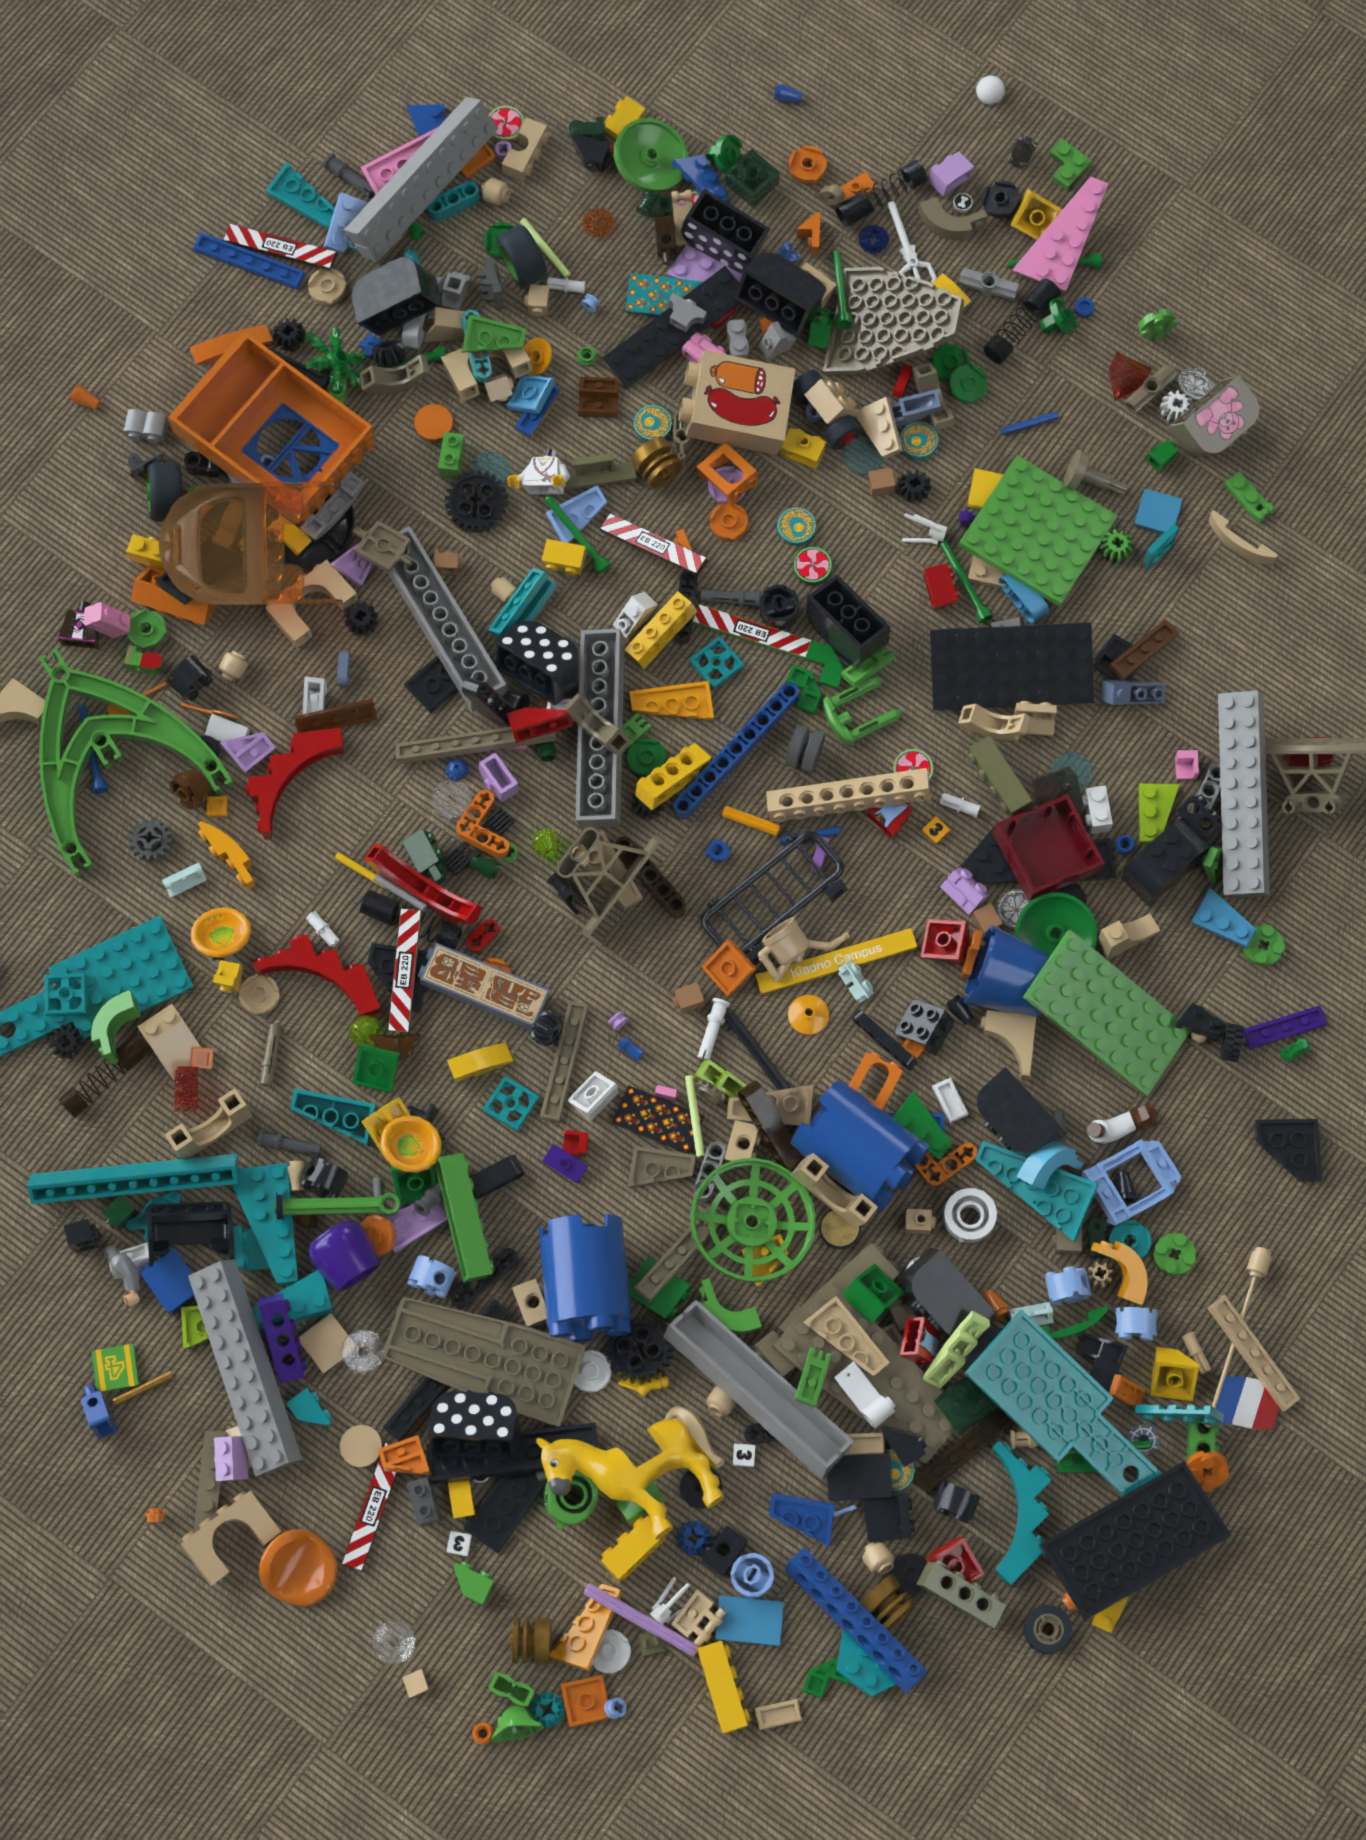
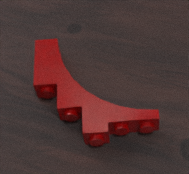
M341 728L293 733V741H290L291 753L270 755L271 762L267 763L269 775L248 777L249 784L245 785L247 797L250 796L252 803H255L256 813L260 814L261 821L257 822L258 833H262L264 840L272 839V823L275 809L289 783L301 771L313 763L329 756L344 753Z
M375 843L363 859L382 877L426 903L429 908H432L449 923L458 925L461 922L472 925L478 920L480 912L483 910L478 904L465 900L435 884L402 861L384 845Z
M300 934L293 937L289 941L291 949L279 950L276 952V955L271 957L263 956L253 963L256 973L260 975L279 971H298L316 975L331 982L349 997L356 1006L362 1020L382 1013L364 965L356 963L350 965L347 970H343L336 949L323 950L320 952V955L316 956L308 934Z

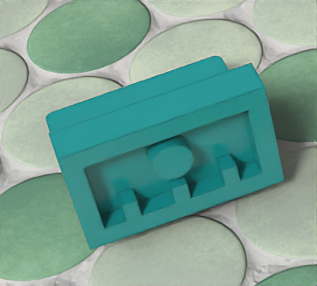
M233 1226L235 1261L239 1272L270 1269L253 1230H243L241 1226Z

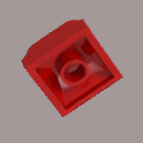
M928 919L920 957L922 959L948 961L954 965L960 964L965 959L970 936L969 924L966 921Z
M962 1536L945 1543L926 1558L927 1562H936L938 1560L948 1566L947 1570L952 1573L957 1571L966 1577L965 1581L969 1583L985 1574ZM943 1577L941 1580V1585L943 1588H945L948 1584V1580L946 1577Z

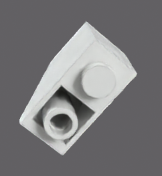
M645 592L633 595L612 625L616 629H620L624 637L628 638L649 619L658 604Z

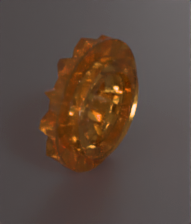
M596 207L592 210L589 209L584 214L582 221L586 232L593 236L605 235L613 226L611 212L609 213L605 208ZM597 216L600 217V220H603L600 221L599 227H597L595 222Z

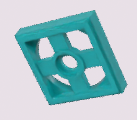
M1175 524L1147 549L1143 566L1147 570L1175 544L1179 527Z
M720 636L689 659V663L705 681H709V686L713 690L717 689L745 667V664ZM720 648L725 651L719 655L714 654L711 649ZM704 654L708 658L709 663L701 668L699 662ZM732 656L734 667L729 671L724 664ZM715 659L720 660L719 666L713 665ZM713 670H718L722 677L720 679H711L708 674Z
M86 973L44 975L45 1016L87 1014ZM70 978L78 981L81 984V989H72L70 987ZM61 979V987L58 990H50L51 986ZM65 990L69 991L67 998L62 997V992ZM72 998H81V1004L76 1009H70V1000ZM49 999H59L61 1001V1010L54 1009Z
M504 1076L482 1111L518 1132L540 1097ZM505 1088H515L512 1095L506 1096L500 1092ZM523 1092L529 1099L527 1108L519 1104V1098ZM495 1099L503 1104V1109L499 1115L495 1113L493 1108ZM509 1100H513L515 1102V1105L513 1107L507 1106V1102ZM516 1111L522 1115L517 1121L507 1120L510 1112Z

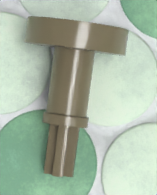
M1078 450L1074 454L1065 473L1064 487L1075 490L1080 482L1083 481L1103 491L1108 489L1120 495L1125 494L1128 488L1127 484L1111 478V474L1103 473L1088 466L1089 453Z

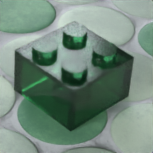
M751 149L725 173V185L754 208L779 184L780 172L756 151Z
M967 1376L948 1387L934 1400L960 1435L985 1419L998 1407Z

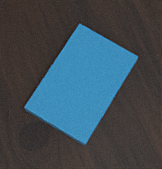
M719 1596L718 1609L721 1607L727 1613L722 1618L723 1622L716 1626L715 1640L780 1646L784 1602Z

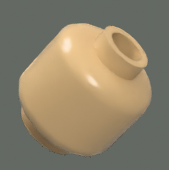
M490 178L481 186L483 199L488 203L500 206L506 203L510 197V189L504 181Z
M235 651L225 653L219 664V670L223 672L221 676L230 681L234 678L237 680L241 679L248 667L247 658Z
M717 1385L706 1399L709 1412L717 1417L729 1415L736 1405V1402Z
M874 1542L867 1545L864 1549L863 1562L873 1574L885 1575L891 1571L894 1566V1556L884 1543L875 1544Z

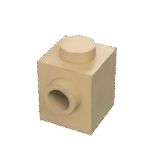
M530 285L529 295H525L524 306L528 307V314L534 316L548 315L549 286Z
M505 373L483 382L490 402L495 400L503 402L509 399L508 396L513 395L511 391L514 389L513 381Z
M906 1209L905 1233L930 1235L931 1229H935V1216H932V1210Z

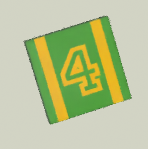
M134 1344L91 1351L97 1391L103 1393L140 1385Z

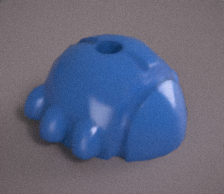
M452 759L447 763L445 774L449 775L448 778L450 780L453 779L454 782H457L470 772V769L467 768L468 764L464 763V759Z
M714 839L708 846L705 854L716 863L726 860L730 855L727 843H723V840L718 841Z

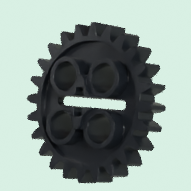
M471 469L468 476L463 472L462 479L456 476L457 483L450 482L453 489H446L450 496L444 497L449 502L445 504V508L450 509L447 512L448 516L454 515L451 518L452 523L458 521V528L464 525V531L466 532L470 527L472 533H475L476 528H479L480 532L483 533V527L490 531L491 524L497 527L496 520L503 521L500 514L507 513L503 507L509 505L508 502L503 501L508 499V494H502L506 491L505 487H500L502 481L498 480L495 482L496 475L489 478L488 471L482 475L480 469L477 474H474ZM480 485L478 492V497L480 501L477 502V517L473 518L475 510V505L473 501L476 500V486ZM467 487L473 489L472 493L468 495L464 494L463 490ZM491 489L492 494L490 496H483V491ZM465 506L471 508L467 514L461 513V509ZM488 508L490 513L484 516L480 514L481 510Z
M637 1317L635 1323L632 1320L630 1321L631 1334L609 1336L611 1341L606 1342L609 1349L605 1350L606 1356H609L606 1360L608 1364H611V1371L616 1370V1377L622 1375L624 1382L630 1378L631 1384H634L635 1380L638 1379L640 1385H642L643 1379H647L651 1383L652 1376L659 1379L658 1372L665 1374L663 1367L671 1366L668 1360L674 1358L673 1354L670 1353L674 1351V1347L664 1338L666 1330L663 1331V1324L657 1327L656 1320H653L650 1324L648 1317L645 1318L644 1322H641L640 1318ZM642 1334L648 1335L646 1339H638ZM630 1336L635 1339L640 1350L644 1352L650 1365H647L640 1352L636 1351L634 1343L629 1339ZM624 1345L630 1346L626 1351L620 1350ZM654 1350L659 1351L656 1356L649 1355ZM636 1361L641 1362L638 1367L631 1366Z

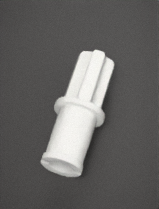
M550 277L547 279L546 286H549V289L564 291V293L568 291L584 294L585 281Z
M943 793L940 799L941 805L955 809L957 813L961 811L976 818L981 805L964 800L963 797L960 799Z
M316 911L311 912L306 917V920L316 930V934L321 936L330 947H335L339 943V938L329 928V923H325Z

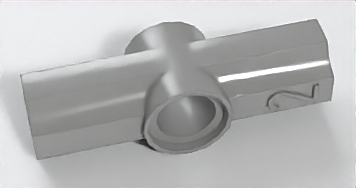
M963 268L958 284L978 290L987 297L995 295L1012 301L1015 300L1019 288L1018 283L998 278L992 272L984 274L967 268ZM985 283H991L992 286H987Z

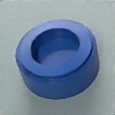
M1089 298L1078 299L1074 307L1076 315L1080 318L1090 317L1094 311L1093 301Z

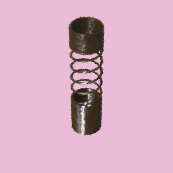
M135 1031L116 1048L119 1060L117 1064L120 1069L114 1064L112 1066L125 1075L126 1073L121 1065L127 1071H130L145 1056L150 1054L153 1049ZM103 1059L111 1075L101 1067L95 1066L105 1085L94 1075L87 1073V1077L96 1091L82 1080H79V1084L88 1098L74 1087H71L60 1099L58 1098V1101L74 1118L78 1117L82 1111L89 1107L83 1098L93 1104L82 1083L101 1097V1093L90 1076L106 1089H109L108 1084L97 1068L117 1082L115 1075L106 1063V1061L109 1063L107 1059Z

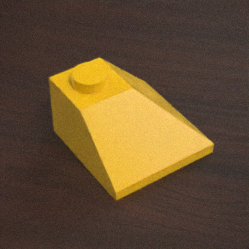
M1027 189L1015 212L1011 226L1038 240L1063 209L1032 190Z
M1156 1347L1150 1396L1193 1402L1199 1364L1178 1349Z

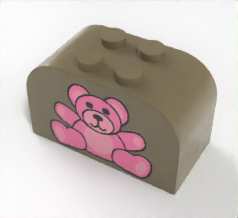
M1240 375L1225 378L1169 425L1167 429L1182 449L1191 456L1201 457L1219 453L1224 449L1225 451L1230 449L1238 437L1242 438L1249 432L1248 428L1256 422L1259 416V403Z

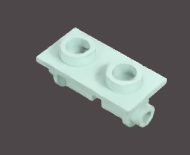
M198 862L162 881L171 898L207 881V878Z
M852 959L837 968L838 974L845 985L853 982L854 985L848 989L855 1000L861 1003L874 994L871 983L867 979L865 980L861 974V968Z
M1050 1302L1009 1309L1010 1321L1019 1310H1023L1039 1326L1054 1323L1053 1309L1050 1307Z

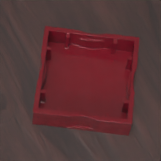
M1068 794L1047 802L1033 811L1020 813L998 822L992 832L1028 902L1040 895L1055 892L1101 872L1105 865L1092 838L1085 831L1081 817Z

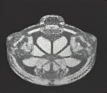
M1201 367L1182 370L1178 375V383L1181 389L1195 399L1202 398L1215 386Z
M1012 889L1005 892L997 904V913L1000 920L1011 928H1015L1019 914L1029 903L1021 889Z

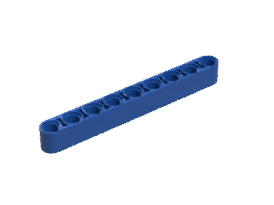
M788 682L782 685L679 795L674 802V813L677 818L681 820L688 819L796 704L799 692L796 684ZM790 691L794 693V696L787 697L785 693ZM776 705L781 707V710L774 711L771 708ZM766 720L768 724L760 725L758 721ZM753 734L755 737L749 740L745 738V735ZM734 748L741 749V752L738 754H734L731 750ZM721 762H725L728 764V766L726 768H721L718 766V764ZM711 776L715 780L713 782H707L705 781V778ZM693 791H700L702 794L694 797L691 793ZM680 805H686L688 809L686 811H680L678 807Z

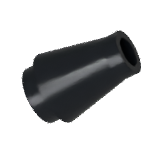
M959 994L946 1003L948 1006L947 1010L964 1025L974 1019L968 1005L964 1003V997L961 998Z
M1118 1172L1116 1174V1190L1125 1204L1132 1203L1136 1200L1135 1196L1137 1193L1130 1179L1129 1172Z

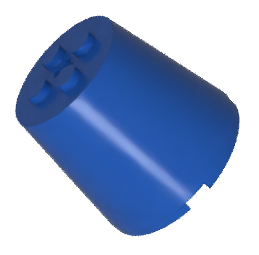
M990 925L983 937V940L986 941L983 949L979 948L971 976L967 981L965 993L968 994V997L965 996L964 1003L1039 1018L1042 1012L1024 999L1023 996L1051 955L996 926Z

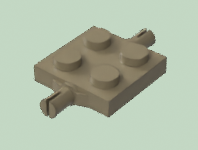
M378 520L367 531L358 526L354 528L353 534L362 538L360 545L356 549L357 555L388 573L399 561L409 566L412 565L411 563H413L414 558L405 554V550L411 543L410 538Z

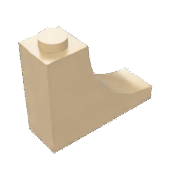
M12 678L0 692V723L21 719L41 726L45 700Z
M1151 914L1128 923L1121 924L1120 921H1117L1101 929L1096 944L1105 959L1109 960L1160 933V929Z
M987 1010L986 1016L981 1018L980 1028L984 1029V1035L993 1037L1008 1046L1018 1061L1020 1080L1028 1081L1031 1071L1036 1017Z

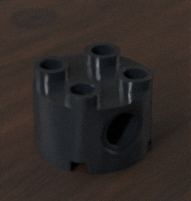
M783 584L768 587L760 598V617L763 623L767 626L784 630L797 622L799 597L796 592Z
M190 655L191 660L185 658L170 674L173 678L167 679V684L176 690L183 700L189 699L191 702L199 696L198 691L203 686L208 687L213 681L211 677L212 671L206 668L195 655Z
M312 1157L300 1185L309 1190L311 1188L316 1190L315 1194L320 1198H339L350 1175L344 1169L331 1162L329 1164L324 1163L325 1159Z
M942 1480L932 1505L935 1506L934 1510L946 1516L950 1512L955 1514L953 1518L968 1524L969 1520H973V1515L981 1496L974 1495L969 1490Z

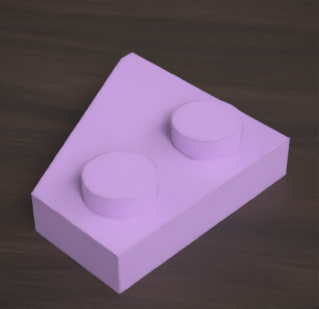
M361 542L330 565L357 586L363 585L373 563L356 554V549Z
M264 732L220 742L221 746L244 773L276 748Z

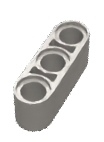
M1213 764L1209 768L1198 792V796L1201 794L1208 801L1206 806L1210 810L1221 789L1220 778L1217 779L1212 776V773L1215 772L1220 774V764ZM1204 790L1212 791L1213 795H1206ZM1193 803L1191 809L1192 813L1197 812L1196 808L1199 807L1198 804Z
M712 1142L707 1147L694 1186V1196L707 1177L704 1171L707 1168L715 1170L723 1165L726 1149L721 1142ZM719 1149L722 1151V1154L719 1157H714L711 1155V1151ZM713 1181L707 1186L709 1193L701 1196L700 1203H706L711 1200L716 1187Z

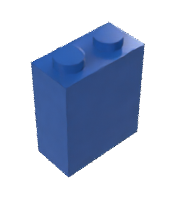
M175 1248L173 1250L169 1249L166 1254L160 1256V1259L153 1263V1267H149V1263L143 1267V1271L140 1273L171 1317L179 1312L181 1307H186L196 1300L188 1278L193 1273Z

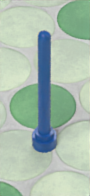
M80 704L78 707L81 723L88 717L87 708L84 704ZM94 750L89 757L94 778L91 788L92 793L100 794L108 791L107 781L101 777L97 754Z

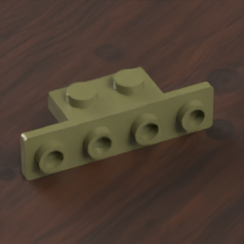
M613 453L574 459L575 470L568 471L570 479L565 483L564 490L636 480L635 468L631 462L615 464Z

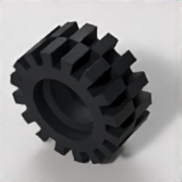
M1231 1023L1226 1024L1220 1053L1221 1060L1238 1062L1243 1043L1244 1026Z

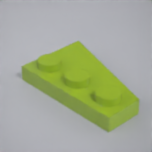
M1139 783V844L1151 843L1164 831L1180 784Z
M198 1306L181 1307L183 1349H188L209 1340Z

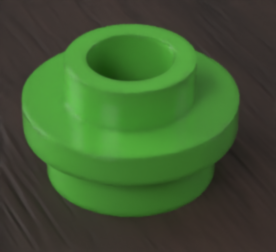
M590 347L581 348L577 354L578 362L584 366L594 364L597 358L595 350ZM588 355L590 358L584 359V356Z

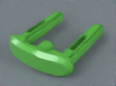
M871 677L856 688L851 687L831 698L825 697L823 709L826 719L836 736L845 745L854 746L855 741L898 721L902 716L900 710H891L848 731L844 725L852 722L849 713L846 711L837 715L836 708L878 688L882 683L880 677Z

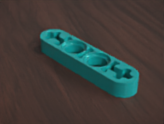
M466 310L462 316L461 324L464 337L468 316L480 317L479 313L475 310ZM473 352L468 353L474 378L479 382L489 380L492 368L488 352H482L483 358H476ZM480 364H483L482 370L483 372H486L485 375H482V373L479 372L481 367Z

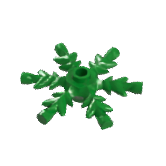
M333 328L332 335H329L331 341L329 345L333 349L332 351L328 349L326 343H323L321 337L318 336L316 338L310 331L305 337L313 342L311 344L312 347L319 349V353L326 355V359L322 356H318L319 358L312 356L313 361H307L305 364L306 368L313 369L317 367V371L320 372L323 368L326 371L328 367V369L333 371L329 374L333 376L329 382L334 383L333 394L335 395L341 393L340 387L344 388L342 382L344 378L340 373L341 371L345 373L346 379H350L353 386L357 384L359 389L362 390L359 374L353 373V369H348L347 363L351 366H354V364L361 366L359 361H365L367 359L366 354L355 355V351H351L349 355L348 352L342 350L343 347L340 345L343 343V340L339 339V328Z

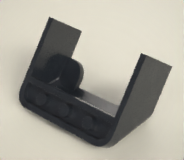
M228 1202L155 1204L147 1208L149 1267H153V1255L163 1256L169 1251L170 1245L211 1244L213 1250L218 1253L229 1252L230 1260H234L232 1209Z

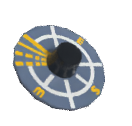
M1139 1424L1129 1432L1128 1441H1151L1153 1443L1151 1449L1138 1450L1143 1456H1148L1158 1448L1159 1435L1152 1426Z

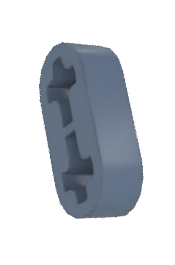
M350 650L339 651L338 687H348Z

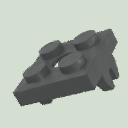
M492 257L484 259L485 269L478 273L479 278H486L480 281L481 286H484L480 289L481 294L488 293L482 297L483 301H494L496 311L504 309L503 301H506L505 289L502 280H500L498 265L493 264Z

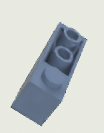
M1102 680L1100 700L1112 705L1165 703L1166 683Z

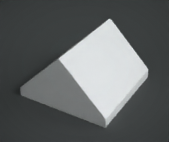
M595 1071L567 1101L591 1122L619 1093L618 1086Z

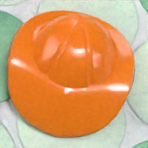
M295 1529L282 1533L268 1545L260 1561L259 1577L265 1590L276 1599L294 1606L306 1607L320 1602L331 1592L337 1578L338 1565L335 1554L318 1535L308 1530Z

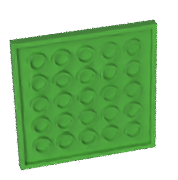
M1017 455L960 540L958 546L1060 607L1101 544V539L1110 530L1118 515L1078 491L1064 487L1065 484Z

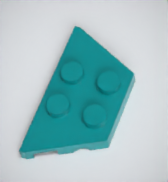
M842 1629L836 1673L870 1698L896 1686L897 1684Z

